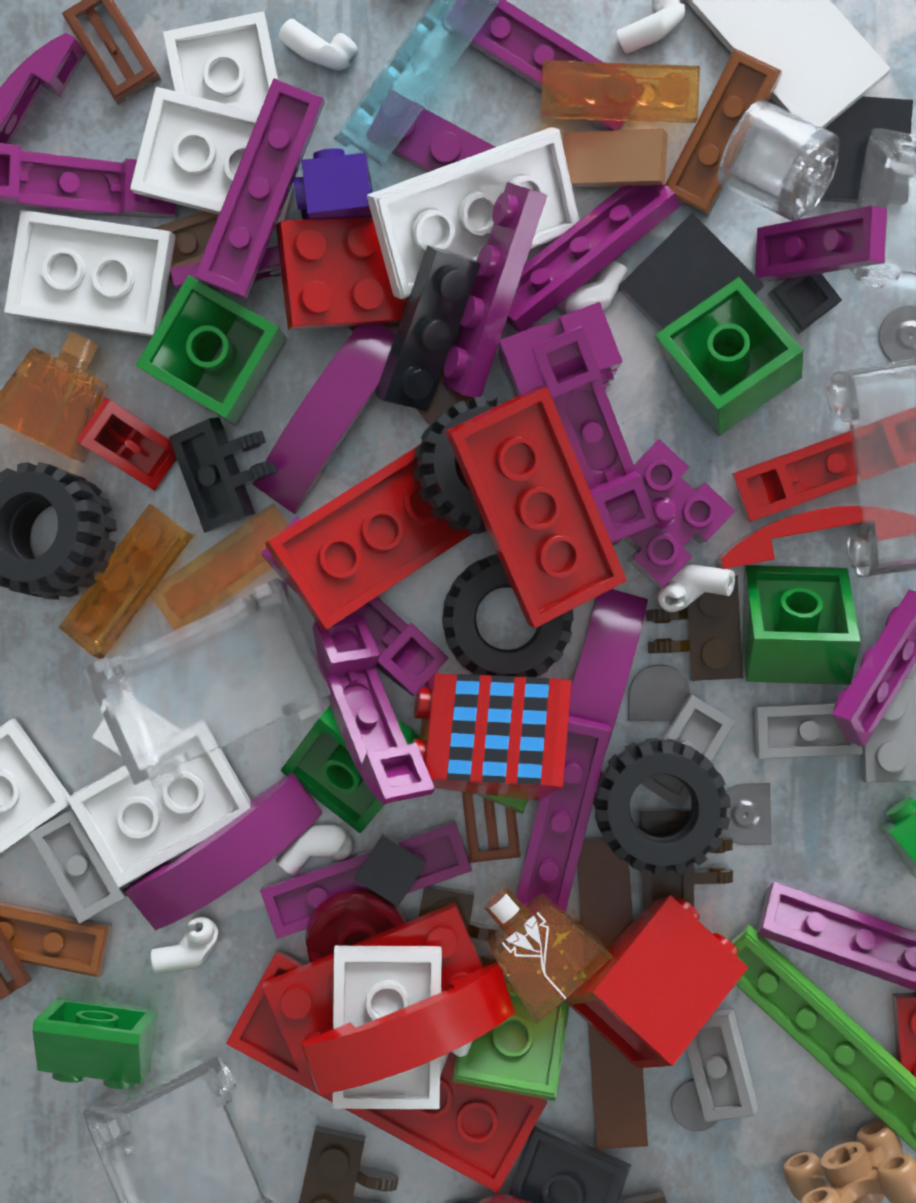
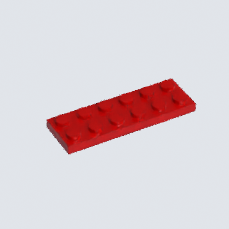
M277 949L226 1044L318 1094L313 1078L303 1082L262 989L265 981L305 965ZM450 1052L440 1076L439 1109H345L498 1193L542 1114L547 1100L452 1082L456 1055ZM333 1093L320 1095L333 1103Z

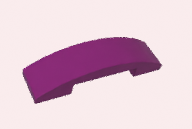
M64 33L51 40L23 61L0 87V143L10 144L43 87L61 97L86 54L75 37Z
M0 143L1 203L63 212L126 217H174L176 210L175 203L132 192L130 187L137 163L136 159L126 158L123 162L22 151L20 145Z
M382 324L357 326L306 395L268 455L265 462L273 461L277 473L253 483V486L293 514L297 513L323 475V468L376 392L396 336L395 333Z
M578 326L531 346L544 386H547L611 543L658 524L643 481L635 469L601 381L602 375L583 326Z
M297 516L284 530L301 519ZM266 548L261 553L262 557L296 593L293 586L291 585V583L289 582V580L287 579V577L285 576V574L283 573V571L281 570V568L279 567V565L277 564L269 550ZM378 597L350 614L363 613L380 654L375 667L412 696L417 693L418 687H423L449 659L414 624L410 623L407 625Z
M611 589L594 599L584 633L586 635L572 679L569 716L610 725L609 741L629 678L648 604V599Z
M363 613L349 615L324 632L314 621L312 626L314 641L328 699L345 745L369 789L382 804L433 794L435 787L417 743L407 745L375 668L380 654Z
M292 771L252 799L251 808L171 864L166 861L153 868L126 887L125 894L154 930L168 926L216 900L270 862L303 834L323 814L322 810Z

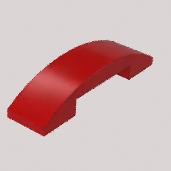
M916 407L732 473L749 522L916 462Z
M837 506L799 513L774 521L742 537L715 559L716 568L726 569L775 560L771 539L864 523L867 542L916 534V516L893 509L872 506Z
M496 962L449 982L451 989L357 1028L350 1022L301 1042L318 1094L323 1095L355 1088L408 1071L472 1042L515 1014L500 964Z

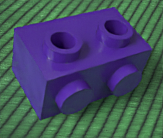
M330 148L314 152L313 159L301 160L303 177H294L297 208L301 210L302 220L372 217L367 195L373 193L366 153L345 155L343 149Z

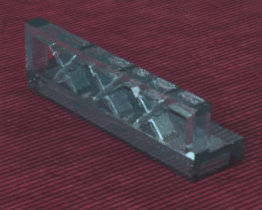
M431 0L334 136V139L344 147L350 144L354 145L360 151L366 153L378 165L382 166L500 0Z

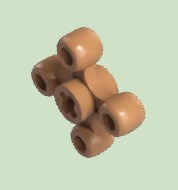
M882 1120L869 1122L862 1126L856 1135L857 1142H846L828 1150L821 1159L813 1152H801L790 1157L783 1165V1175L792 1195L801 1201L800 1203H881L884 1197L891 1203L916 1202V1161L910 1155L903 1154L899 1136Z

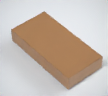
M663 128L563 133V148L572 188L665 185L668 133Z

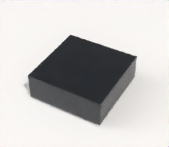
M822 273L786 279L768 293L769 297L798 334L843 301Z
M382 833L354 879L399 907L427 860Z

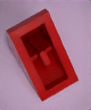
M107 397L104 398L76 439L81 445L154 491L177 459L170 439Z

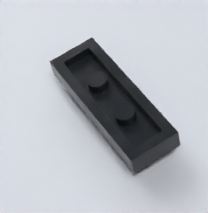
M427 245L375 392L383 401L428 411L481 263L470 257Z

